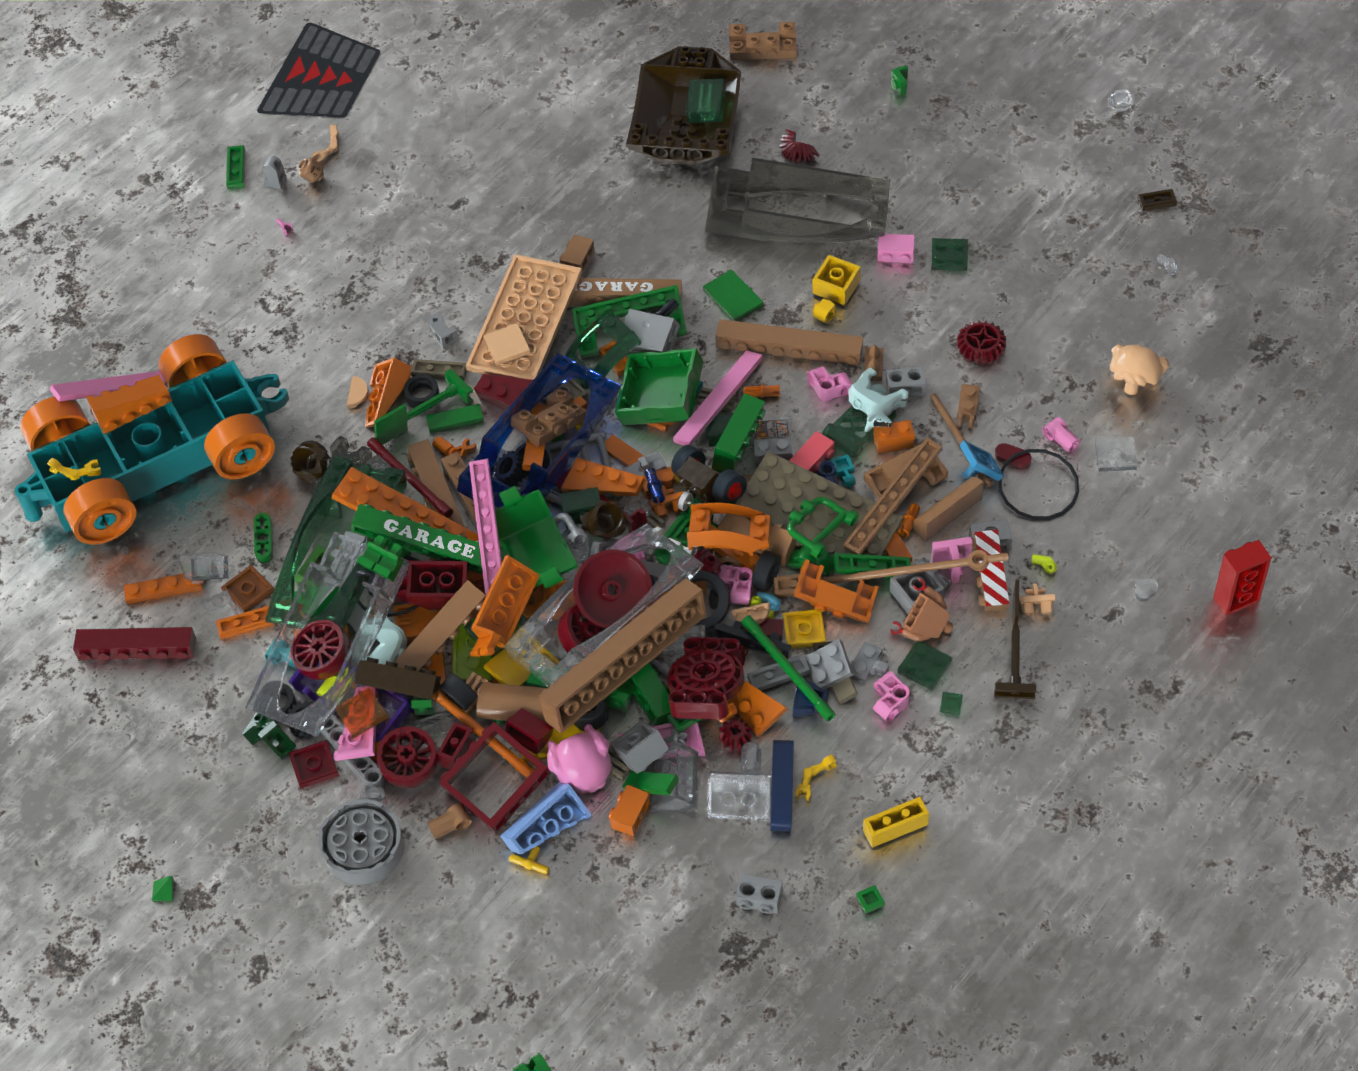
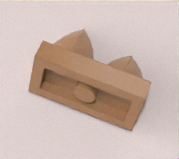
M875 344L871 347H865L864 371L872 368L877 374L872 376L870 381H882L884 348H878Z

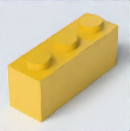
M918 797L863 819V832L873 848L929 824V812L921 797Z

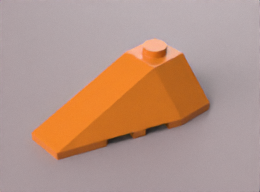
M396 358L375 364L370 380V386L373 389L372 393L368 396L371 404L367 408L365 427H373L374 421L386 414L403 390L405 383L410 379L412 366Z

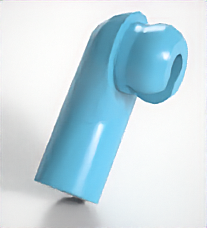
M757 592L761 602L770 603V610L777 612L780 610L781 601L774 594Z

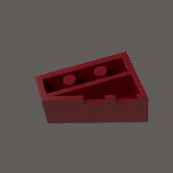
M483 374L474 387L479 399L513 415L523 409L530 412L533 403H536L543 392L539 380Z

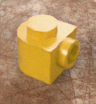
M823 298L813 308V317L825 324H829L836 316L835 304L830 300Z

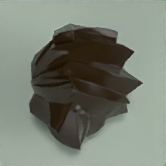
M313 440L299 444L290 457V465L294 474L304 480L306 484L310 483L312 487L318 482H325V475L329 474L327 461L331 458L327 454V449L319 442Z
M600 500L595 508H591L589 512L580 516L583 524L581 528L587 531L590 535L605 540L622 535L627 528V517L624 514V507H617L614 501L608 503Z

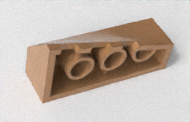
M726 514L717 529L749 536L751 518ZM774 524V526H771L769 547L763 551L761 548L754 553L758 556H761L765 551L776 554L781 558L780 566L786 568L791 554L796 550V540L789 535L787 530L782 529V525Z

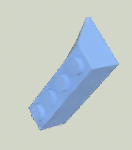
M558 782L502 833L500 837L511 852L523 854L540 845L544 840L560 834L562 830L578 824L577 822L582 819L589 818L592 814L570 784Z

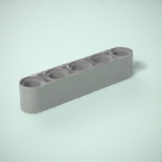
M324 714L318 720L319 728L323 737L337 751L339 746L337 740L343 734L344 727L332 714ZM369 756L343 760L370 792L379 793L384 789L385 781L382 773Z

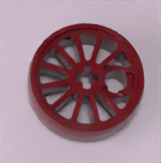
M576 604L563 613L557 627L561 645L570 656L579 661L584 660L590 653L601 646L600 643L603 644L617 633L616 629L599 628L590 623L580 613Z
M318 620L309 623L297 633L291 644L290 655L293 664L304 676L313 680H324L336 675L346 665L351 654V642L346 632L338 624L329 620Z
M405 726L392 730L384 736L377 749L376 759L382 776L390 784L399 788H414L424 784L433 776L438 765L437 747L434 740L427 732L417 727ZM414 739L419 740L416 745ZM404 740L410 741L406 746L401 745ZM423 744H426L428 746L424 749L419 750ZM390 750L397 755L386 754V752ZM430 753V757H421ZM385 760L393 761L387 765L384 763ZM414 767H417V768L420 769L421 771H420V772H416L415 769H414ZM404 769V774L399 775L400 772ZM409 769H411L413 775L408 776Z

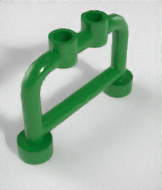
M816 497L812 501L805 499L800 505L802 510L798 512L794 509L789 515L790 522L787 525V531L795 540L811 550L810 554L813 557L819 559L826 549V546L821 542L843 521L850 527L853 526L859 514L854 510L847 511L827 497ZM817 505H826L839 515L812 541L795 530V526L800 525L808 514H812Z

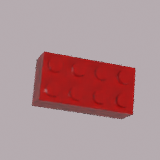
M1260 540L1247 542L1242 547L1235 550L1230 549L1223 555L1213 598L1225 615L1259 602L1261 599L1272 557Z

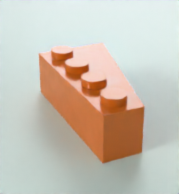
M159 375L136 381L133 386H119V390L109 392V390L103 391L100 396H86L92 413L104 434L172 401L170 393Z

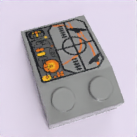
M789 419L759 421L756 433L752 434L755 469L758 468L767 451L789 461L793 457Z

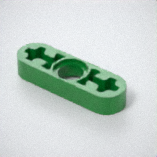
M259 513L254 517V553L257 561L260 563H267L273 558L272 521L267 513ZM263 520H265V521H264V527H265V528H262V527H261V523H262ZM261 535H268L266 540H258ZM265 547V550H266L265 555H262V554H263V549H262V548Z

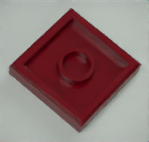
M327 740L289 752L300 789L339 776Z

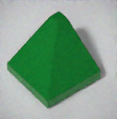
M172 876L154 881L152 902L173 901L175 881Z

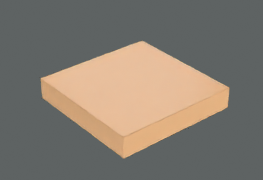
M518 323L483 335L496 366L530 354V349Z

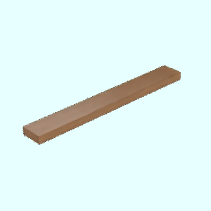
M929 438L923 441L848 537L842 548L852 554H862L942 451L943 447Z

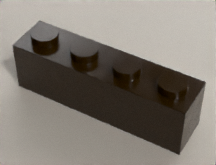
M367 657V660L359 661L355 684L437 700L442 676L435 675L436 671L424 669V672L416 671L417 667L405 665V668L397 667L398 663L386 661V664L378 663L379 659Z

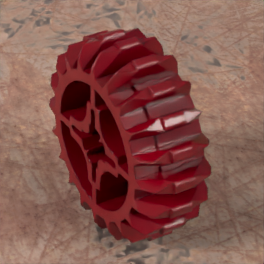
M978 320L977 323L971 321L970 325L965 324L957 336L959 354L963 355L964 359L969 358L970 363L975 361L976 365L979 362L985 365L986 362L992 364L993 360L998 361L999 356H1002L1006 349L1004 330H1000V326H995L994 322L988 324L987 320L984 323Z

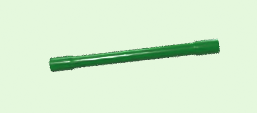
M751 615L744 617L741 621L744 627L760 642L805 694L820 715L827 722L831 721L836 713L820 698L787 660Z

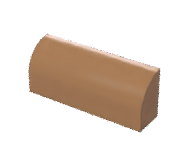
M977 477L969 478L913 521V530L925 541L930 539L982 499L983 481Z
M483 682L477 700V718L507 721L518 710L523 708L547 723L544 719L539 695L547 688Z

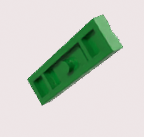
M834 553L832 557L834 573L851 574L911 566L910 557ZM893 576L884 577V579H890Z

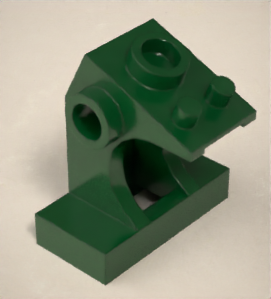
M258 710L247 727L243 729L242 735L252 745L259 739H262L281 759L296 747V744L267 712Z

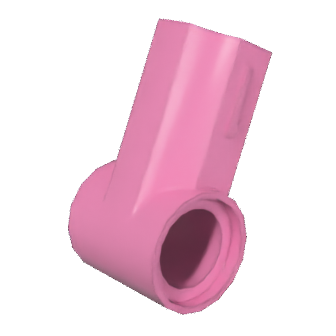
M1056 417L1042 428V432L1048 440H1055L1067 452L1072 453L1080 444V440L1067 429L1065 421L1060 417Z

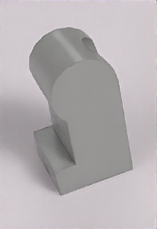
M269 156L263 166V171L266 174L264 184L267 187L281 189L286 180L283 164L278 157Z
M433 314L428 318L430 332L443 349L459 341L455 327L449 328L444 323L443 317L440 314Z

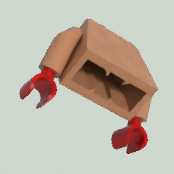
M917 579L922 582L923 586L920 589L914 585L913 587L915 590H922L924 593L920 592L903 623L905 628H902L900 622L894 621L893 624L898 625L899 630L890 629L891 633H902V636L916 642L929 640L931 637L938 638L942 631L947 634L950 633L953 624L948 621L950 613L946 611L947 605L942 595L930 586L926 587L922 579Z

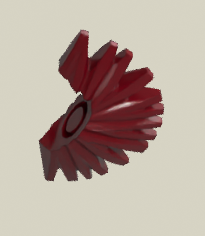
M786 129L785 132L788 135H782V138H780V141L784 143L779 145V148H783L780 152L788 161L792 160L794 163L798 158V163H801L804 157L806 163L807 159L810 162V157L814 160V155L820 156L814 146L796 142V132Z

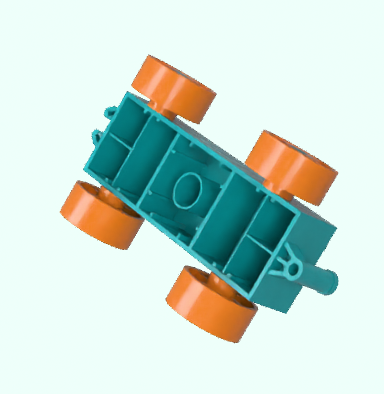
M192 334L174 341L163 351L159 358L158 369L169 388L168 391L172 401L113 431L104 434L97 422L90 425L80 404L75 399L58 401L55 396L36 403L25 413L20 424L21 433L31 450L27 456L34 469V473L23 483L18 484L14 490L23 509L24 516L30 522L39 521L43 515L41 508L51 504L65 533L72 530L75 537L82 543L91 545L102 544L116 539L131 527L136 517V508L133 501L210 465H213L216 472L226 479L248 477L261 470L274 454L275 443L265 416L286 405L289 401L287 390L285 388L280 389L276 396L272 398L263 397L262 392L266 388L280 387L281 383L277 374L244 378L234 360L226 362L211 337L203 334ZM51 458H54L62 466L78 470L84 468V465L90 461L97 460L102 474L98 476L84 475L77 480H71L60 472L55 474L49 471L51 466L47 465Z

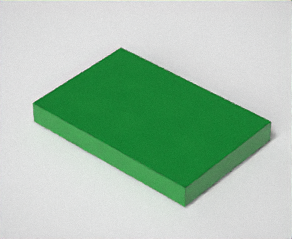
M732 269L703 286V291L732 321H739L764 306L763 301Z

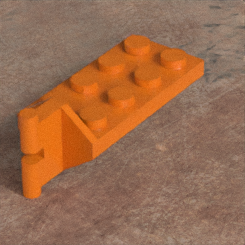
M509 555L504 557L471 627V630L478 637L473 650L470 651V656L473 658L493 655L496 646L501 648L507 647L539 578L538 573Z

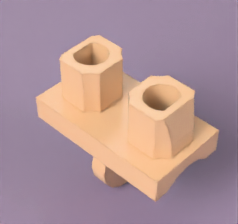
M1032 583V589L1025 590V595L1032 596L1019 597V607H1021L1023 616L1034 614L1033 605H1040L1041 614H1051L1055 594L1038 595L1045 594V588H1038L1037 583Z

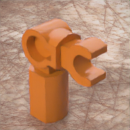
M441 436L435 438L432 446L445 456L458 451L463 461L469 453H474L477 449L475 443L472 446H468L470 444L469 438L465 439L462 445L454 447Z

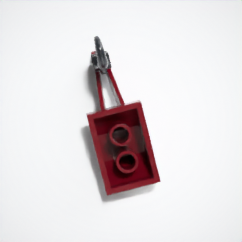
M408 561L407 577L387 587L382 577L368 569L357 571L354 577L358 578L360 575L370 577L367 580V588L374 606L380 607L410 602L428 610H441L467 581L468 564L467 561Z

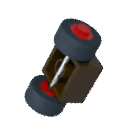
M685 445L676 452L671 463L672 472L680 479L679 483L687 489L686 491L692 493V498H699L702 504H736L738 499L744 495L747 481L743 475L731 469L725 470L718 475L717 472L705 466L706 458L704 453L692 445Z

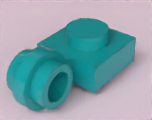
M849 455L830 459L836 467V476H842L843 487L852 488L853 485H856L855 477L851 474L854 473V466Z

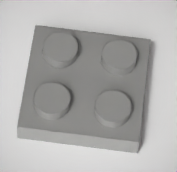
M840 639L805 656L813 682L822 689H827L854 675L845 647Z

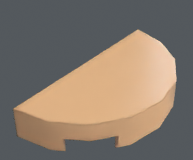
M352 376L347 401L348 409L356 408L358 404L363 401L365 402L368 397L367 384L359 377Z
M770 603L731 610L735 621L741 622L744 617L751 615L758 624H761L770 613Z

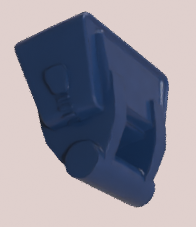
M805 679L820 698L827 703L829 691ZM796 686L792 716L798 718L819 713L811 701Z

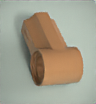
M458 803L451 806L447 813L427 823L433 837L437 839L453 830L462 831L468 828L472 820L463 804Z

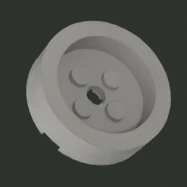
M369 799L352 800L335 808L336 811L323 821L318 835L319 849L330 873L343 882L356 885L370 884L389 875L400 862L404 851L403 833L394 812H391L384 804ZM363 834L366 837L361 843L355 841L357 835Z

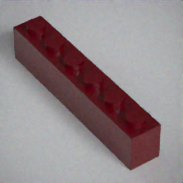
M192 627L76 629L73 651L77 659L84 661L90 659L127 660L129 658L184 659L194 656L196 636Z

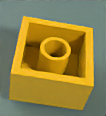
M828 255L812 280L813 294L845 305L860 282L861 266Z

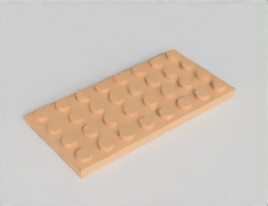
M514 254L467 361L466 371L538 380L582 274V268ZM518 323L530 349V354L496 366L483 335Z

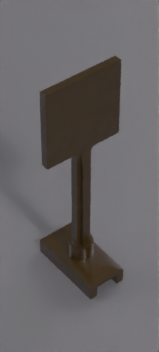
M1015 580L1013 593L1011 676L1009 677V683L995 682L994 698L1035 699L1036 684L1021 683V677L1019 676V580Z

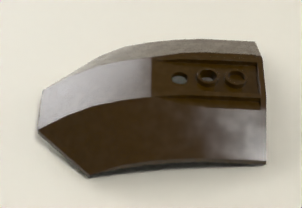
M678 46L641 64L637 95L626 147L660 163L696 165L729 154L737 111L741 70L712 48ZM688 126L687 129H681L680 127Z

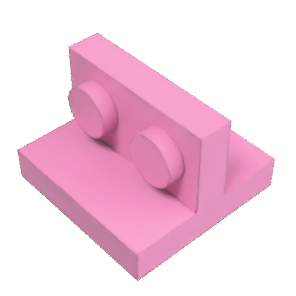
M971 537L932 542L931 563L968 558L972 552ZM962 567L948 568L952 584L959 583L960 575H963Z

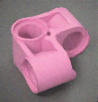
M823 366L807 372L809 384L815 390L818 398L825 402L848 395V389L853 384L847 373L842 372L830 376Z
M721 565L719 567L721 571L717 576L725 582L728 589H731V604L750 606L753 590L752 571L746 567Z
M887 672L873 684L875 690L882 698L872 708L886 722L893 720L901 711L909 706V688L893 672Z

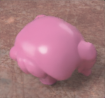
M586 724L584 727L585 733L573 735L564 739L558 745L552 740L547 743L548 769L556 774L560 783L570 784L578 795L594 793L598 789L603 788L612 769V762L608 753L609 742L603 734L596 731L590 724Z

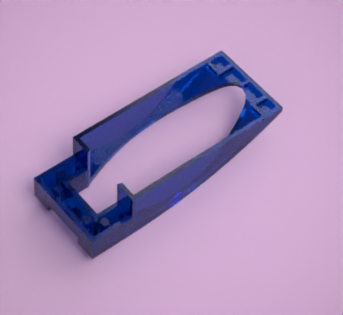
M557 352L482 437L479 454L473 461L489 460L495 507L504 506L499 493L510 488L507 484L493 478V473L500 451L515 429L511 427V416L523 409L530 412L540 401L568 380L584 378L588 382L590 398L583 426L547 469L532 463L528 480L519 490L523 497L539 489L545 499L584 447L618 394L621 385ZM468 465L459 476L457 492L473 500L470 466Z

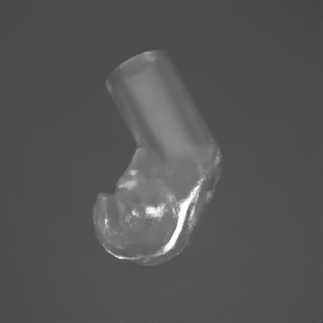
M1161 254L1158 255L1156 262L1164 265L1169 275H1174L1178 269L1175 260Z

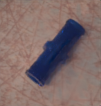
M648 468L644 472L648 482L647 488L651 492L653 502L658 504V498L659 503H662L665 500L662 482L658 479L656 470L651 468L653 473L651 474L650 468Z

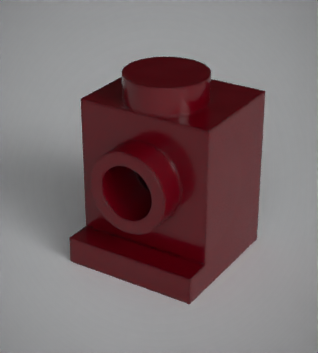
M710 548L701 549L688 564L694 571L703 570L715 575L719 574L721 571L719 567L722 565L709 551Z

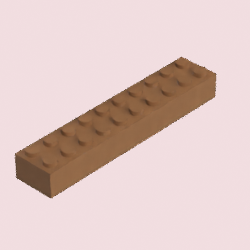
M685 578L668 593L662 595L653 605L647 607L639 616L632 619L624 628L617 631L614 636L605 641L579 664L575 665L564 676L560 677L549 688L543 690L539 695L545 721L558 732L563 733L580 717L589 712L600 701L605 699L706 617L702 589Z

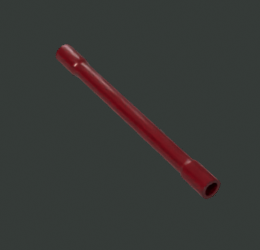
M375 437L367 441V446L415 488L441 515L446 518L452 516L453 509L428 489L388 452Z

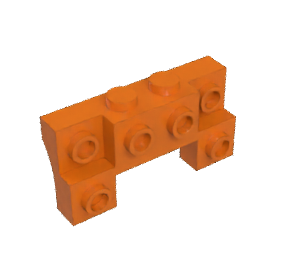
M807 559L803 562L794 597L810 602V605H813L815 610L820 612L829 611L836 618L843 619L844 617H849L865 624L869 622L879 586L875 585L872 587L860 580L857 583L855 592L820 580L824 569L823 565H814L809 563L810 560Z

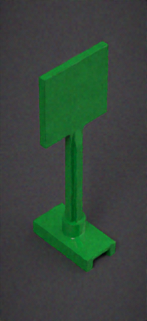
M452 369L445 371V384L448 386L445 391L411 409L409 412H407L406 405L403 404L375 420V438L384 445L408 431V420L449 397L452 398L457 395L465 404L469 405L473 403V399L469 396V394L473 393V389Z

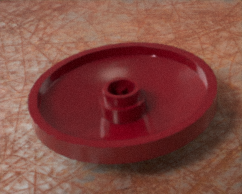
M604 550L587 558L577 570L573 582V597L578 610L590 623L605 629L624 628L632 619L639 616L649 607L652 598V581L647 568L634 555L622 550Z

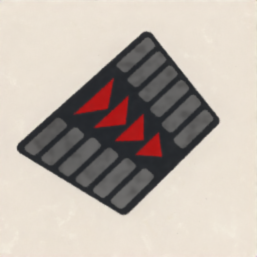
M307 23L259 105L257 112L260 114L345 117L375 64L380 50L317 24Z

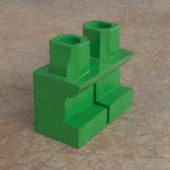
M378 535L373 543L368 541L366 551L363 556H359L356 562L362 567L394 582L404 563L401 557L405 548L394 543L390 551H387L385 548L389 540Z

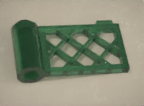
M851 406L833 424L829 423L823 430L822 435L833 440L837 449L853 458L861 454L862 446L873 436L874 427L869 432H865L866 435L863 438L857 436L855 432L865 431L867 416H865L863 411ZM893 410L892 413L889 416H887L891 421H893L897 416L896 410ZM861 412L862 416L852 417V413ZM850 422L851 427L844 428L840 424ZM853 422H863L864 426L854 427Z

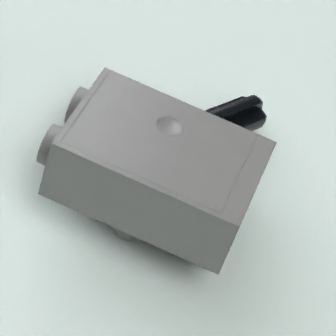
M671 298L655 314L629 309L628 314L624 318L622 330L618 334L617 342L624 349L641 353L671 351L680 325L674 318L668 316L679 306V303L674 298Z

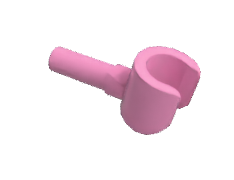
M280 218L276 219L282 227L285 236L287 235V229L293 232L291 223H284Z

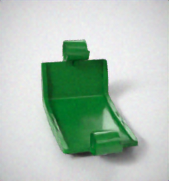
M513 486L500 492L499 495L504 506L495 509L499 542L504 551L508 552L507 556L509 555L539 574L535 587L543 584L547 589L564 581L561 575L577 568L578 565L561 535L541 491L538 489L522 497L519 490Z

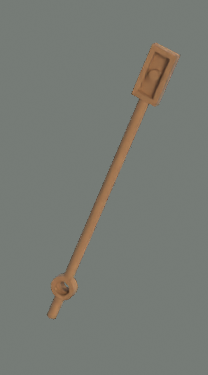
M975 550L971 552L968 558L821 577L820 580L835 584L970 566L975 571H982L988 567L989 563L1008 561L1009 556L1008 553L987 555L983 550ZM799 574L774 577L775 596L777 598L793 596Z

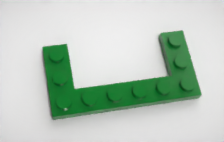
M674 285L573 308L572 313L581 358L599 355L594 323L625 317L629 309L642 312L660 309L671 298H674L679 303V306L668 316L674 318L680 325L676 337L688 335L678 286Z

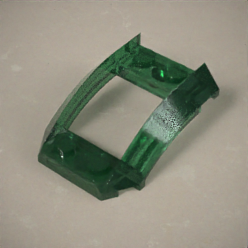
M609 308L579 333L566 351L560 366L582 388L590 389V386L595 385L600 387L611 369L629 354L634 346L640 345L641 341L635 332L631 331ZM600 327L616 344L600 359L591 371L575 353L585 340Z

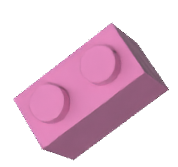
M879 234L877 261L913 263L914 235Z

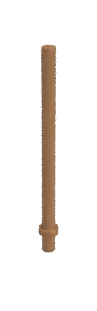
M932 394L930 399L958 443L961 444L965 438L937 394ZM981 472L978 473V478L984 482L987 488L993 485L989 476Z

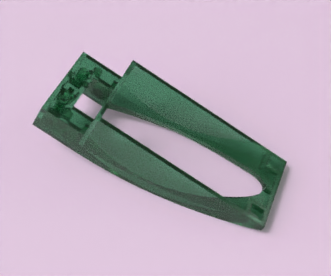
M334 455L303 514L291 542L265 618L266 622L301 630L311 622L329 620L338 624L344 630L367 585V580L370 578L366 575H360L358 578H355L354 575L357 571L366 568L356 562L327 606L318 615L309 619L300 616L293 601L295 575L326 517L338 519L343 517L341 503L332 499V494L351 467L402 494L407 487L405 470L387 467L385 471L372 469V465L364 463L362 467L353 465L352 459ZM366 538L360 555L363 556L366 551L368 541L373 543L375 539Z

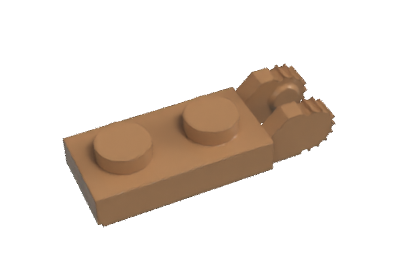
M961 385L957 413L958 428H961L963 418L970 419L968 426L969 429H973L977 414L980 386Z

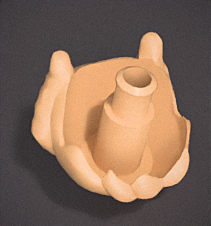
M1118 344L1111 350L1113 357L1109 369L1114 373L1113 378L1115 380H1125L1124 392L1128 395H1136L1139 385L1143 387L1147 383L1153 386L1160 381V377L1169 368V362L1166 357L1158 356L1157 353L1147 347L1140 345L1122 346Z

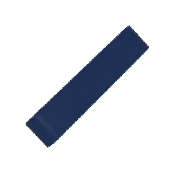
M773 740L770 831L791 832L794 740Z

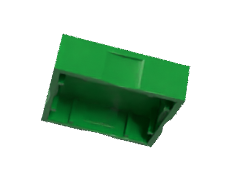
M697 348L660 353L628 354L624 370V381L619 391L615 414L622 425L687 421L692 416L704 363Z

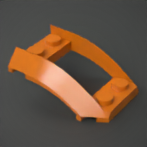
M730 503L690 505L691 517L689 532H687L689 550L699 546H704V549L727 548L744 551L753 556L755 551L761 548L763 551L769 547L771 532L770 515ZM712 514H735L751 518L749 536L730 531L710 530Z

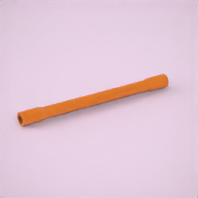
M439 689L437 700L435 701L440 703L464 725L473 728L474 733L481 737L485 728ZM494 737L488 745L512 764L526 779L535 770L497 738Z

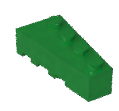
M744 393L715 446L712 470L719 473L728 469L736 470L746 447L751 442L752 434H755L758 429L759 420H763L765 416V401Z

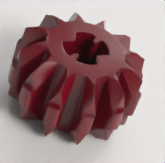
M731 717L730 723L724 721L723 727L719 728V741L723 743L724 749L730 747L731 752L734 749L740 752L741 747L748 748L749 743L753 740L752 728L749 727L747 721L742 722L740 717L737 721H734Z

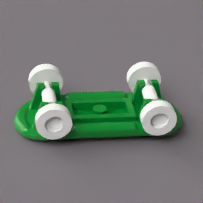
M687 491L683 492L678 502V509L683 510V512L665 534L664 529L657 526L652 531L649 543L656 546L655 557L658 563L670 566V569L682 567L689 563L701 547H693V550L688 548L687 532H689L690 505L702 503L699 502L698 498L691 502L692 493ZM712 514L711 525L717 527L726 514Z

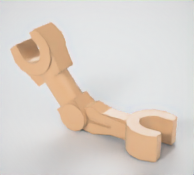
M337 124L330 125L331 141L328 148L312 154V158L318 159L317 161L322 165L330 154L338 151L337 137L339 134Z

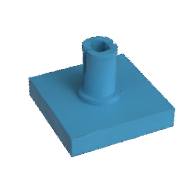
M963 440L959 446L970 463V466L962 473L963 476L968 480L981 472L1000 481L1004 475L991 453Z

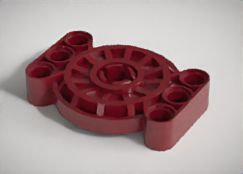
M690 637L683 642L685 655L677 659L668 671L667 681L671 693L669 695L671 715L675 718L724 719L729 714L727 701L736 696L744 684L740 641L734 638Z

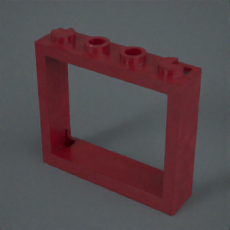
M494 722L483 730L482 736L478 740H474L470 744L468 751L464 755L457 758L453 768L442 775L439 783L443 789L463 804L465 808L496 834L551 772L544 763ZM498 734L537 768L490 819L451 784Z

